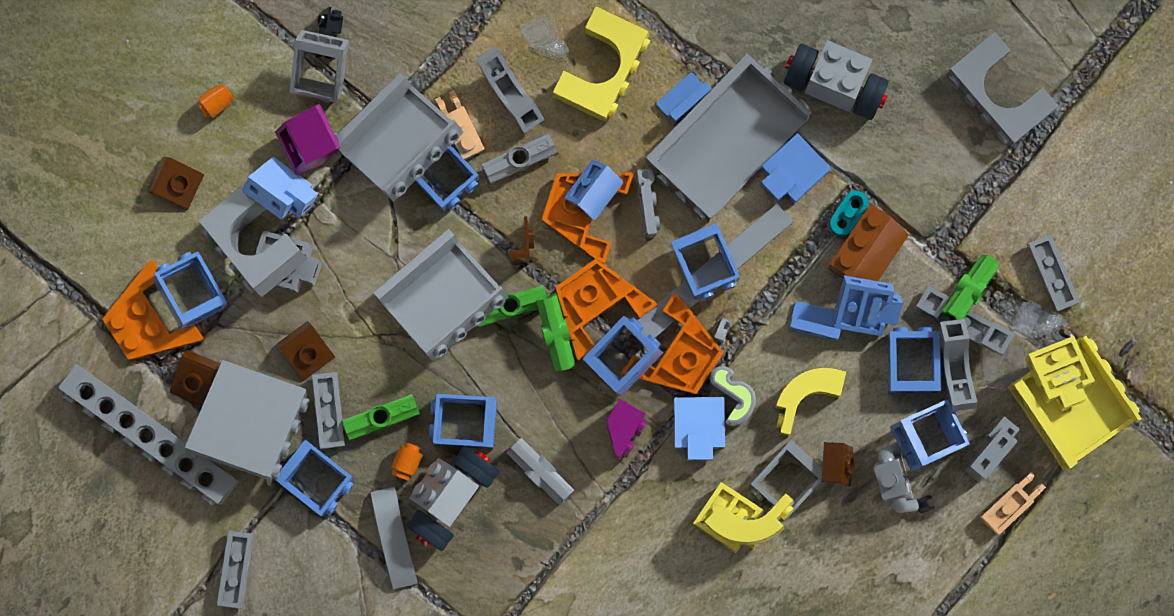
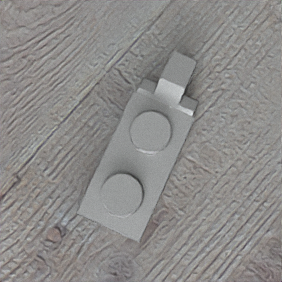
M652 168L639 169L636 171L638 198L644 238L649 239L654 238L657 231L660 230L659 217L654 215L653 208L657 206L656 194L651 192L650 187L655 178Z

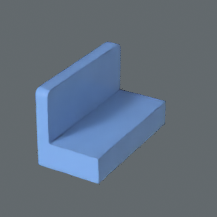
M690 73L663 96L656 105L674 125H677L712 88L707 82L702 83L693 73Z
M592 159L564 199L583 210L591 219L596 220L620 188L623 180L607 165Z
M802 302L795 303L788 330L833 342L838 341L841 331L838 328H834L832 321L833 310Z

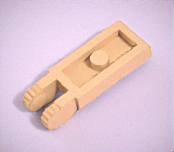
M453 90L449 92V97L452 103H454L456 110L448 113L443 99L438 97L435 100L440 111L449 119H454L464 132L454 144L460 156L467 160L484 152L485 148L464 106H461Z
M1032 472L1026 475L1018 484L1013 485L980 517L996 536L1000 535L1046 488L1041 483L1029 495L1022 490L1026 484L1033 480L1035 475Z

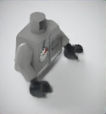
M898 443L882 448L878 452V460L874 465V470L883 501L892 506L893 510L897 513L916 511L925 513L934 509V506L930 507L927 503V500L932 499V496L927 495L917 500L914 499L901 455L902 451Z

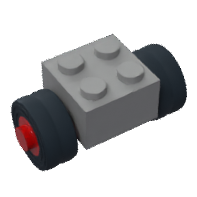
M827 40L815 67L813 65L819 51L801 43L795 55H790L785 68L788 69L784 83L802 91L810 75L811 78L805 94L847 112L851 111L858 96L859 100L854 113L872 120L877 109H882L885 104L887 95L884 93L889 80L871 73L864 88L862 87L873 59Z
M464 446L452 463L465 474H462L440 458L429 466L426 476L414 487L409 499L434 517L432 519L421 510L415 512L407 523V527L417 534L415 539L426 547L431 544L440 551L447 547L454 535L440 524L443 522L450 527L479 487V485L472 481L473 479L486 488L490 487L493 480L499 474L498 469L489 463L490 458L480 451L475 453Z

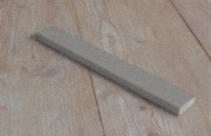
M778 203L727 245L737 270L794 222ZM719 252L691 276L698 290L729 277L730 274ZM686 281L662 299L656 308L637 320L644 327L641 331L647 337L650 334L654 338L658 337L677 321L662 311L674 292L680 296L689 309L700 301V298L693 300ZM628 329V331L634 336V338L640 343V345H641L643 348L646 347V346Z

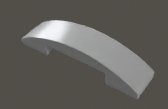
M928 286L916 307L937 322H944L947 320L941 313L949 302L950 297ZM969 310L964 319L970 341L1003 356L1015 333L995 322L991 323Z
M395 486L371 492L380 540L393 590L418 584Z

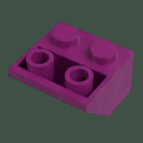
M320 104L285 121L275 131L295 175L320 168L341 148L338 138L333 133Z
M621 399L618 400L607 419V428L615 459L619 461L622 456L625 458L629 456L635 444L631 442L635 435L640 437L647 425V421L644 420L646 414Z

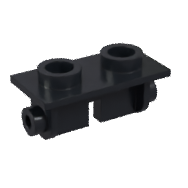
M332 7L322 10L317 18L319 34L332 36V33L341 34L342 12L332 10L331 13ZM316 54V55H315V58H319V57H321V56H323V55H321V54ZM326 56L327 59L335 60L334 57Z

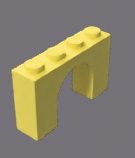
M595 7L585 27V34L615 49L620 58V68L613 78L598 84L589 83L563 71L553 91V98L603 122H606L608 117L613 118L619 106L616 104L619 95L624 96L629 86V83L626 81L630 74H635L640 64L637 61L640 52L645 53L651 40L647 39L649 31L599 7Z

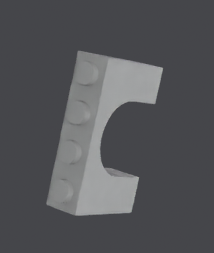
M994 32L950 68L947 75L949 76L950 84L955 89L959 88L965 94L964 99L972 108L976 107L981 113L980 118L987 126L991 125L997 131L996 136L1004 145L1008 144L1011 148L1051 115L1059 105L1044 88L1040 89L1025 103L1015 108L1000 107L988 98L984 89L985 75L1007 57L1011 51Z
M244 183L199 222L205 228L201 231L210 242L215 241L218 244L215 249L223 259L228 257L231 260L229 267L237 276L243 275L245 280L242 283L251 293L256 291L263 297L303 264L307 258L287 234H284L260 254L248 256L239 253L238 239L242 230L266 210V208L242 192Z

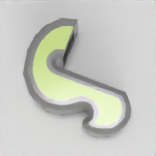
M719 366L711 372L709 378L710 386L737 403V406L726 420L725 425L729 427L739 426L753 412L756 404L755 392L745 382L731 381L730 378L734 375L733 370L725 366Z

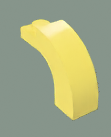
M817 368L795 377L784 388L775 406L777 409L785 410L784 414L779 413L776 427L780 428L779 435L790 436L797 406L805 397L822 394L839 398L842 393L846 372L832 368Z
M785 494L766 515L755 520L741 519L721 503L708 517L705 524L714 533L729 542L742 545L763 543L784 530V525L778 520L780 518L785 520L792 513L794 508L791 506L794 504V501Z

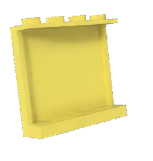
M1087 336L1076 339L1095 380L1091 386L1083 388L1087 396L1083 403L1064 411H1060L1056 400L1045 404L1031 372H1028L1008 386V389L1063 470L1071 469L1085 455L1133 422L1142 419L1138 414L1140 412L1139 408L1133 401L1128 399L1125 394V387L1111 374V366L1105 359H1101L1097 353V345L1092 339H1088Z

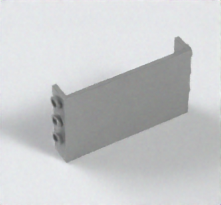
M748 54L656 146L645 160V163L658 174L656 176L657 179L666 187L670 185L676 191L674 195L682 203L688 202L694 208L692 212L700 220L705 218L710 222L761 169L762 165L811 116L810 107L802 99L797 100L791 95L792 90L785 83L782 82L780 84L773 78L775 75L768 67H761Z

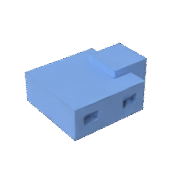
M272 157L247 178L242 192L280 219L285 217L289 211L298 218L301 217L312 207L318 195L317 192L311 189V183L300 175H295L293 170L275 157Z
M724 397L674 398L675 449H687V461H712L713 449L725 448Z

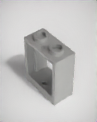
M301 30L295 40L289 92L295 93L300 97H313L323 102L337 103L343 91L349 40ZM305 51L338 58L335 85L302 78Z
M790 440L749 485L752 488L751 494L760 502L765 500L771 505L769 510L778 501L759 484L786 454L791 456L815 478L794 501V504L791 506L794 508L792 513L821 482L822 468Z

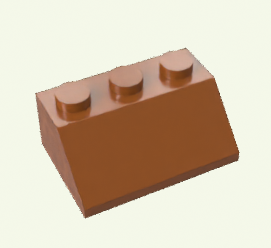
M870 204L827 269L842 279L845 275L878 281L909 234L891 216Z

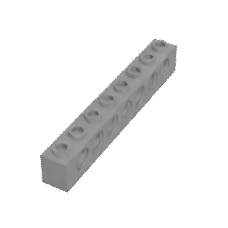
M75 364L58 387L64 392L62 394L63 398L73 405L76 401L84 406L81 411L92 419L98 416L103 420L101 425L112 433L115 430L124 435L121 438L122 441L132 448L138 445L143 449L141 454L152 462L155 459L163 464L162 470L172 477L175 473L182 477L181 483L192 491L195 488L203 493L201 498L212 506L215 502L222 505L239 482V480L210 459L198 455L196 459L187 457L185 454V441L78 364ZM92 387L93 396L88 400H84L82 396L84 389ZM111 401L113 403V410L109 414H104L102 411L104 403ZM126 416H132V426L124 429L122 420ZM147 430H151L153 433L152 440L144 443L142 441V434ZM171 444L173 453L171 456L164 458L161 453L162 448L165 445ZM186 459H191L193 462V467L189 472H183L181 468L182 462ZM206 473H211L213 482L210 486L204 487L201 483L202 476Z

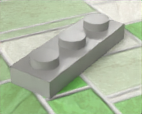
M1050 234L1028 243L1027 247L1055 312L1080 303L1052 235Z
M338 373L312 375L320 449L345 447Z
M228 531L217 600L218 606L243 609L254 534Z

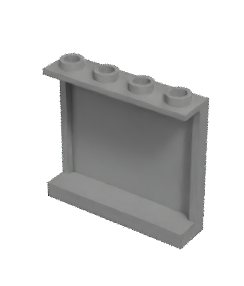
M399 73L336 137L341 147L338 151L394 202L406 192L407 188L416 179H419L424 174L427 168L439 160L442 154L452 144L456 143L464 132L454 119H449L417 91L406 77Z
M449 229L373 292L432 362L437 358L443 357L447 353L448 348L454 343L463 340L468 331L474 326L482 324L486 316L493 310L499 309L508 298L504 289L490 277Z
M222 360L185 445L186 456L196 459L198 455L267 479V485L271 486L273 479H278L281 473L282 465H280L282 457H287L290 451L291 443L289 440L291 435H296L301 422L298 420L300 413H305L309 405L307 389Z

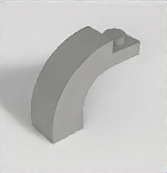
M496 46L475 59L490 88L524 133L544 120L535 102L521 87Z
M965 319L940 322L941 367L947 397H949L952 411L977 408V398L969 365L970 338Z

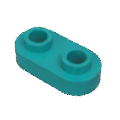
M851 191L845 196L830 220V229L835 235L840 237L849 235L868 207V198L864 193ZM851 202H859V208H853ZM838 221H844L846 227L843 229L839 228L837 225Z

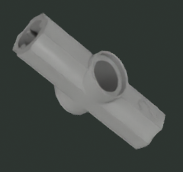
M547 134L523 146H516L509 152L483 163L482 166L490 184H493L514 173L526 171L530 166L558 153L550 135ZM523 154L527 159L523 164H516L513 161L514 156Z
M522 438L507 451V454L525 471L524 474L538 488H542L559 506L575 491L556 472L557 470L542 455L539 456Z

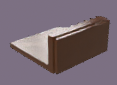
M162 157L147 191L188 210L204 174L173 158Z
M524 216L526 250L509 251L511 265L530 264V249H534L533 229H528L527 216Z
M309 321L277 343L282 353L303 380L335 358Z
M188 350L180 358L169 393L203 406L221 363Z
M824 442L821 482L839 483L851 487V476L855 467L853 447L845 443Z

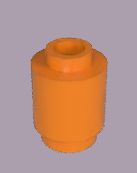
M222 83L219 86L215 85L198 98L200 103L197 107L205 117L210 115L213 118L230 106V102L234 100V97Z
M406 442L405 446L400 445L391 466L393 468L391 474L410 481L411 476H415L423 456L419 452L420 447Z

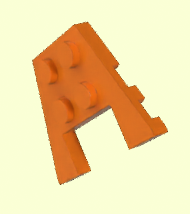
M556 173L543 213L542 222L592 258L605 265L612 243L589 236L588 232L592 219L583 210L564 199L582 173ZM615 173L623 180L616 193L627 196L634 173Z
M153 259L145 265L102 318L130 361L205 340L195 324L182 331L179 328L170 334L144 293L155 286L153 276L158 268Z
M594 259L555 287L575 354L579 361L595 346L583 327L625 298L639 318H642L658 306L653 299L643 294L639 289L632 286L597 259Z
M674 292L662 311L682 323L683 327L657 367L650 366L639 379L697 394L724 352L680 296ZM633 354L621 373L626 375L641 358Z

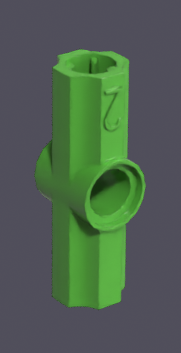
M982 254L970 272L961 278L954 290V295L941 313L947 321L964 319L972 306L977 305L987 289L988 283L1000 266L994 258Z
M542 285L516 294H507L508 298L505 300V303L515 301L518 304L517 309L514 312H507L504 309V303L499 309L493 310L488 314L484 322L478 325V328L505 319H515L519 315L538 310L536 299L546 295L544 286Z
M557 294L541 296L536 299V305L542 322L543 338L546 346L549 348L554 370L563 371L575 366V360L569 343V330L566 320L563 319Z
M413 394L390 403L375 406L371 410L342 420L346 434L351 441L380 429H387L391 425L418 416L420 413ZM379 411H384L388 415L386 422L383 424L375 422V415Z

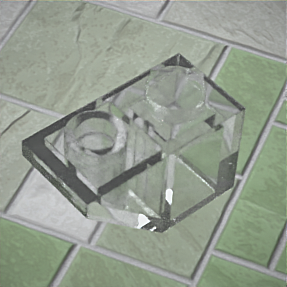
M547 13L520 25V31L531 53L562 64L567 62L566 54L570 52L565 41H560L556 34L559 32L554 18L549 19Z
M1023 301L1019 304L1008 330L1030 342L1062 331L1067 327L1068 322L1064 321V317L1056 312L1050 311V313L1041 310V306L1033 301H1027V303Z

